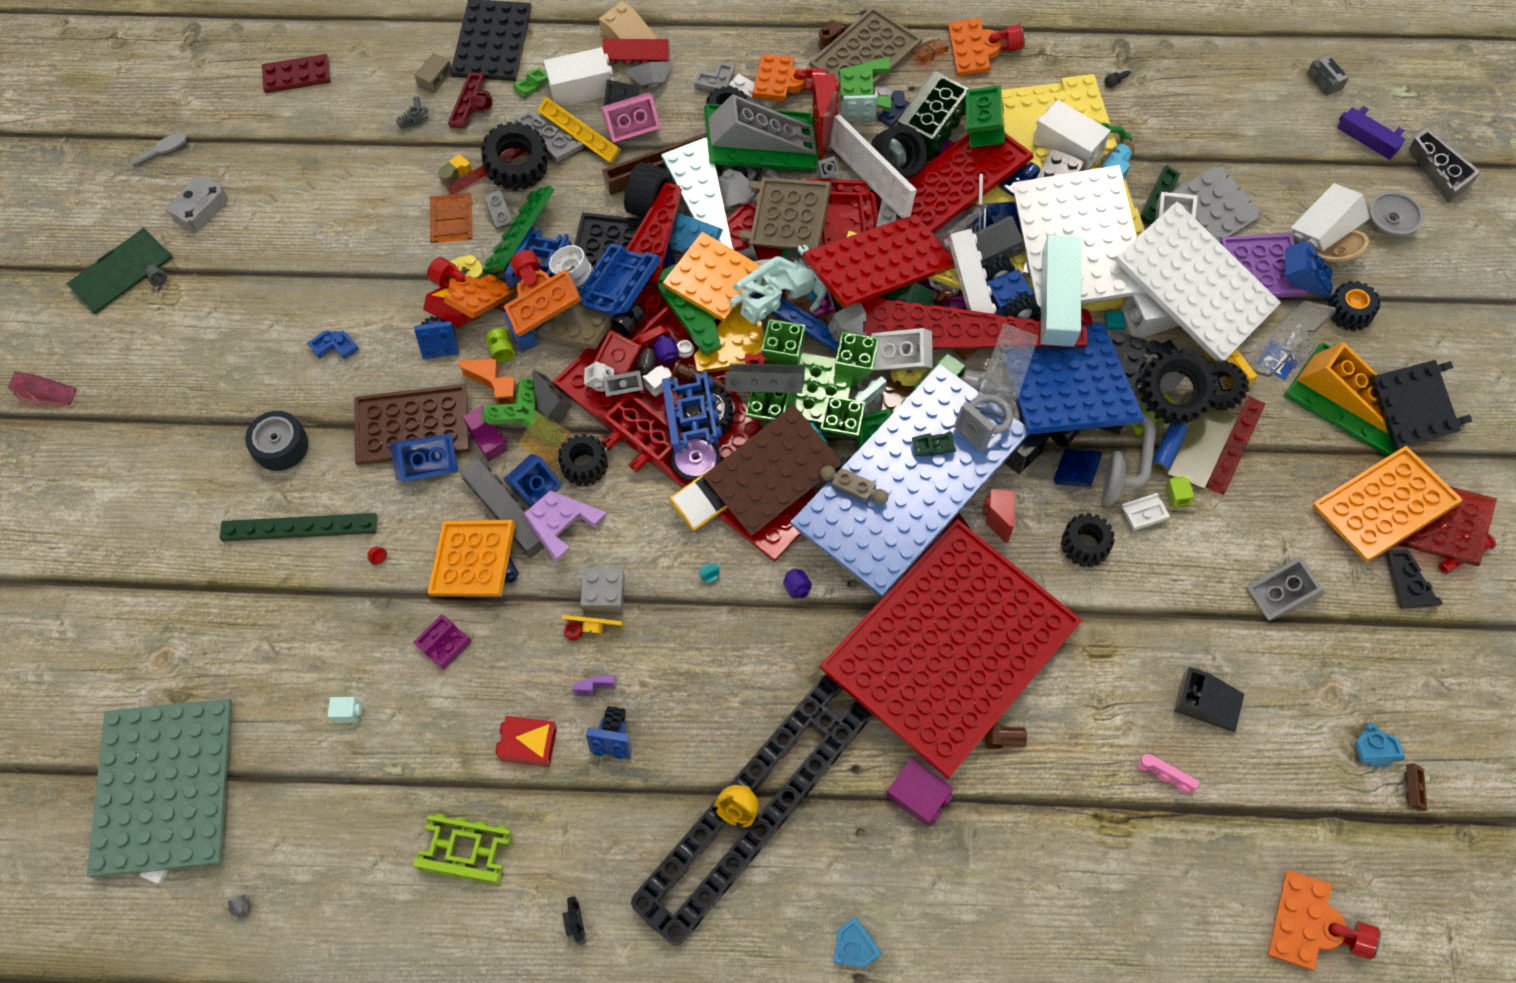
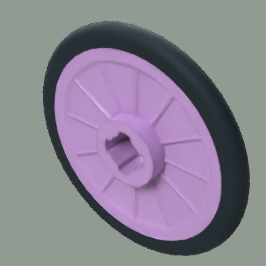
M706 438L688 440L689 449L685 450V448H682L680 453H674V450H672L671 464L674 471L680 477L694 481L720 463L721 456L718 447L714 443L708 445Z

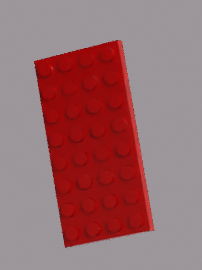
M968 133L924 166L920 172L907 179L917 189L911 216L916 214L934 234L979 200L980 174H983V197L1034 158L1033 153L1006 133L1005 144L970 148Z
M916 214L819 246L802 254L803 260L843 309L955 268L952 255L947 252L942 243Z

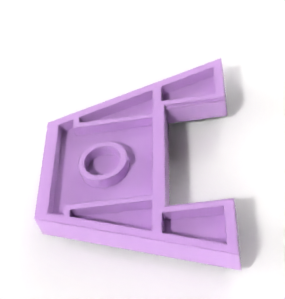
M549 491L524 513V518L553 560L557 562L569 551V546L557 538V536L578 517L582 518L592 527H595L606 517L607 512Z

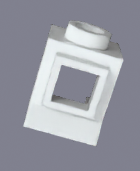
M662 365L657 366L648 375L642 376L643 386L655 398L664 392L662 379L669 378L672 381L671 371Z

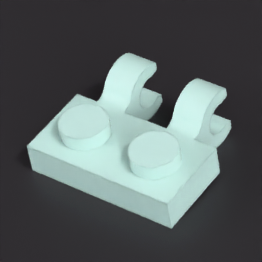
M882 376L877 380H873L867 389L858 392L854 398L857 401L865 402L863 415L869 411L868 405L873 400L875 405L881 401V394L885 391L887 382Z

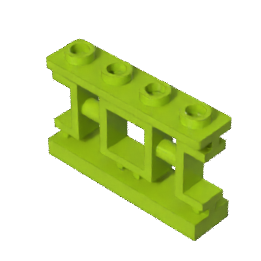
M435 813L434 816H427L428 823L425 825V829L434 832L429 851L418 850V858L415 857L413 867L420 871L501 885V874L504 867L494 863L499 845L510 847V839H512L513 834L508 830L509 827L504 825H496V828L490 827L488 823L483 821H476L475 824L469 823L467 819L455 817V820L448 819L446 815ZM435 825L462 830L453 829L448 841L441 839L443 829ZM476 832L503 837V839L494 837L491 849L481 847L484 837L481 834H476ZM458 837L476 840L471 859L453 856ZM443 848L447 849L444 859L447 862H452V864L427 860L426 858L435 859L437 849ZM479 855L488 857L487 869L494 870V872L469 868L467 865L476 867Z

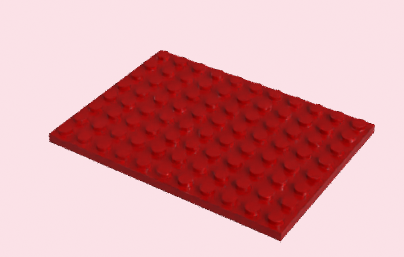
M957 519L820 664L819 669L945 778L949 779L1079 625L1082 619Z

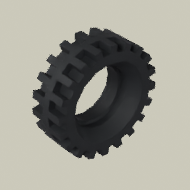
M1171 349L1168 353L1163 352L1144 369V374L1139 380L1141 382L1139 393L1143 394L1140 400L1148 405L1147 412L1149 413L1152 410L1156 414L1154 416L1155 419L1158 420L1161 417L1165 419L1164 423L1175 422V425H1180L1182 422L1189 423L1206 412L1211 407V403L1216 399L1214 393L1218 391V386L1214 385V382L1218 380L1217 375L1212 376L1211 374L1214 368L1212 365L1207 367L1204 364L1207 359L1203 357L1200 360L1196 357L1197 352L1193 351L1189 354L1187 349H1181L1176 352V349ZM1176 371L1183 373L1190 379L1194 391L1192 398L1187 403L1174 404L1165 399L1160 390L1161 379L1165 374Z

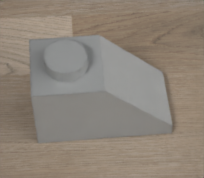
M638 370L603 377L606 396L643 390L641 374Z

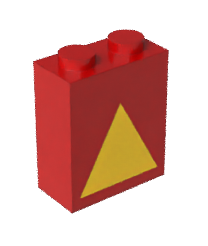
M446 287L426 294L423 310L442 320L451 321L457 327H462L479 319L481 316L479 315L472 319L444 303L445 296L449 294Z
M505 716V721L501 722L500 734L502 735L500 742H497L495 753L501 762L550 767L557 725L555 721Z

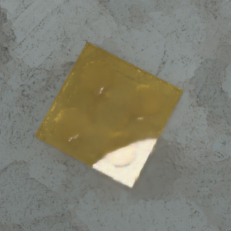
M537 412L518 445L552 464L559 448L562 447L563 442L566 441L571 431Z

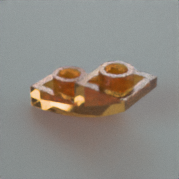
M940 38L916 47L912 50L911 54L918 61L926 62L934 60L935 54L948 52L949 45Z

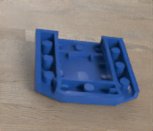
M611 243L579 290L581 302L587 309L609 316L628 312L662 259L656 254L645 252L642 255L627 251L623 246Z

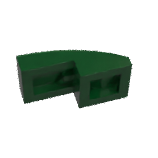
M951 431L933 436L931 433L912 437L915 456H934L956 452Z

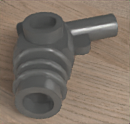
M419 97L413 98L414 106L409 107L407 114L404 112V116L401 115V117L398 116L395 119L399 128H405V125L408 126V124L411 126V122L413 124H420L423 119L428 118V109L421 107Z

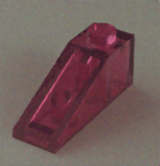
M14 372L8 386L19 399L71 405L77 391L75 387L34 374Z

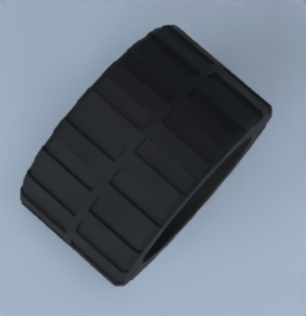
M909 125L891 127L878 133L871 141V146L905 179L920 172L926 163L927 147L924 138L915 128ZM892 138L899 141L904 147L906 162L903 169L895 165L890 157L889 145Z
M638 163L632 170L624 193L625 211L645 218L665 182L671 183L670 171L648 163Z

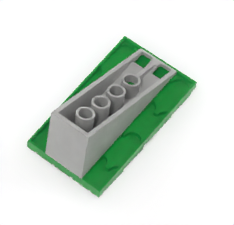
M733 94L722 105L706 104L704 106L709 162L711 164L733 167H764L786 171H817V161L819 159L812 113L769 109Z

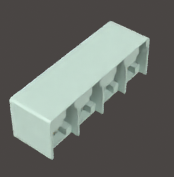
M1047 236L1042 250L1040 344L1074 347L1081 332L1082 237Z

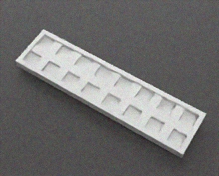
M841 115L834 116L829 146L902 219L910 217L917 189Z

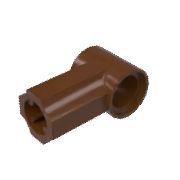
M994 724L985 735V747L988 749H1000L1004 746H1026V728L1003 727L1001 724Z

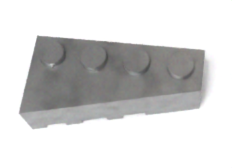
M1428 128L1417 135L1409 147V151L1448 203L1470 187L1481 172Z

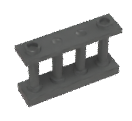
M730 363L729 372H725V391L802 393L805 365Z

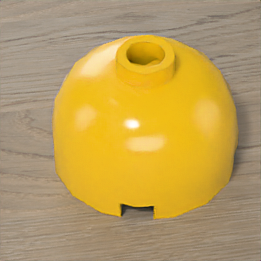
M744 785L726 787L714 803V807L717 806L718 808L717 814L724 821L735 826L737 822L743 824L742 827L751 826L759 810L758 799L751 789Z

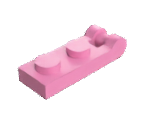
M1145 754L1137 763L1140 771H1150L1156 774L1158 779L1174 784L1183 793L1192 794L1200 781L1151 754Z

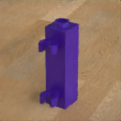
M1362 106L1359 111L1352 107L1348 112H1344L1339 118V130L1389 160L1400 150L1406 140L1401 136L1405 130L1398 127L1393 132L1365 115L1369 111L1365 106Z

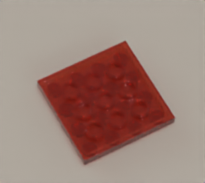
M1450 487L1463 499L1462 503L1396 544L1479 567L1497 498Z

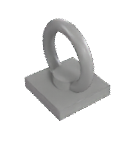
M991 394L979 395L973 398L970 403L966 401L961 405L954 428L983 452L988 447L993 434H1000L1011 426L1013 412L1009 404L1002 398ZM983 402L997 404L1005 413L1004 422L999 426H995L975 409L976 406Z

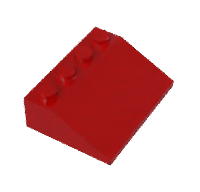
M834 74L815 75L813 80L812 117L819 161L823 159L830 144L834 116L838 115L836 103H839V98L836 92H839V81H835Z

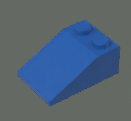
M452 434L390 443L397 481L406 482L458 471Z

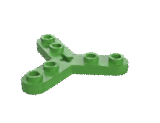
M522 378L517 384L514 404L487 405L481 413L482 419L492 425L522 423L548 446L556 447L562 440L559 430L534 410L536 394L533 380L529 378Z

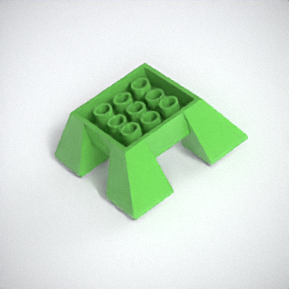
M769 319L761 352L770 364L805 365L804 385H802V393L751 392L745 416L770 423L794 404L809 423L814 422L818 430H821L824 434L840 437H858L865 402L851 400V389L872 372L879 338L842 332L835 359L802 353L805 325Z

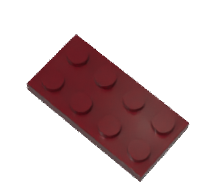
M321 54L262 64L264 92L271 93L331 83L328 55Z

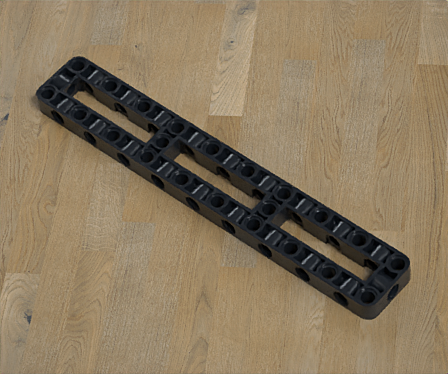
M826 674L821 677L728 786L744 785L749 787L752 792L756 791L772 773V768L781 758L784 759L797 744L799 737L807 728L811 727L824 739L760 814L757 813L751 826L742 827L743 824L737 822L736 827L743 834L679 910L673 915L661 904L660 899L670 888H674L689 870L690 864L698 855L701 856L715 840L719 830L725 825L726 821L716 812L717 806L714 807L716 800L633 895L631 905L635 913L669 944L678 946L686 941L874 716L858 701H855L841 718L827 709L826 705L833 697L836 698L843 688L837 683L831 682V678ZM806 707H812L815 711L809 714L806 713L804 709ZM826 719L831 724L825 727L820 724V721ZM843 732L847 735V738L840 740L836 737V734ZM785 737L788 739V743L782 745L777 740ZM816 763L821 768L818 771H813L809 766ZM758 768L762 773L759 776H753L750 773L751 770ZM785 795H791L794 801L785 803L782 799ZM763 827L767 832L764 836H758L755 830ZM697 833H705L706 838L703 841H697L695 839ZM736 860L739 866L733 870L727 867L728 862ZM671 865L678 867L677 872L673 875L666 873L667 868ZM704 893L710 895L709 902L705 904L698 901L700 895ZM641 899L649 901L648 906L644 909L637 907V903ZM673 928L681 929V935L678 938L670 937L669 934Z

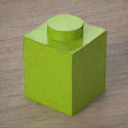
M1172 477L1165 486L1171 508L1189 506L1195 498L1189 477Z

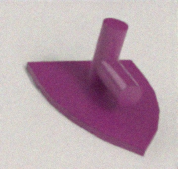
M828 289L827 292L831 305H828L826 299H821L820 305L822 308L813 310L815 317L833 311L837 313L832 295Z

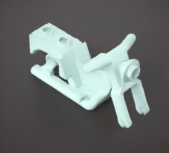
M800 245L798 246V252L801 256L803 252L809 250L806 245H803V249ZM777 256L733 285V288L738 292L744 288L745 290L740 295L738 294L730 299V305L735 307L742 303L740 314L752 324H755L779 308L781 304V290H788L793 298L809 294L813 290L818 297L809 310L811 313H814L813 310L820 307V300L825 299L827 288L809 267L808 269L802 259H799L798 262L795 260L793 263ZM756 292L765 295L760 299L750 297Z

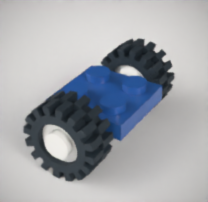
M1000 255L997 256V259L993 257L991 258L992 261L988 260L986 262L987 265L984 264L982 266L987 273V279L985 280L987 286L991 288L992 298L1000 311H1004L1006 317L1013 316L1019 319L1035 320V316L1039 315L1040 307L1034 299V292L1020 270H1015L1010 259L1004 255L1002 257Z

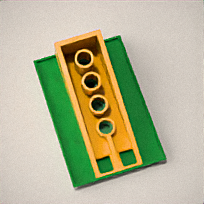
M1324 342L1319 344L1284 395L1307 411H1312L1328 423L1336 425L1361 443H1366L1385 457L1401 449L1394 450L1369 379L1379 374L1345 342L1333 347Z

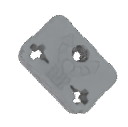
M198 175L167 205L166 209L176 223L191 232H198L228 202V197L219 184L214 183L203 175Z

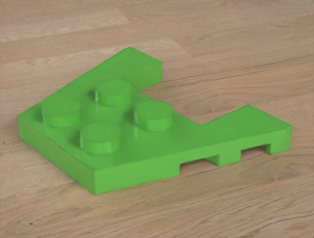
M890 57L840 69V100H843L844 96L873 95V73H890ZM877 96V107L885 109L884 111L891 112V96Z

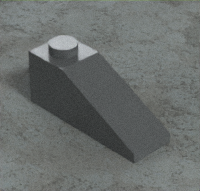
M533 370L532 378L537 404L543 413V418L549 422L553 420L560 423L571 409V403L547 375Z

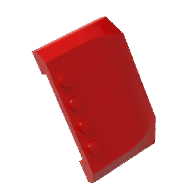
M806 178L809 181L830 182L832 185L820 246L846 238L849 231L858 234L876 228L878 220L876 198L873 192H870L866 187V181Z

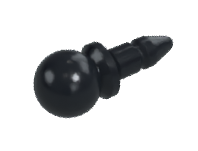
M1131 71L1109 74L1105 77L1104 83L1107 87L1112 88L1121 83L1122 79L1128 77Z

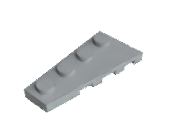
M529 111L515 118V123L522 122V125L528 124L532 126V130L535 128L539 131V134L545 139V144H547L548 155L556 163L583 149V143L575 142L568 134L563 135L558 132V128L548 126L546 121Z

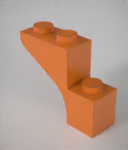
M496 359L459 360L463 376L491 388L495 392L497 405L515 403L517 387L515 379L509 376L499 378V366Z

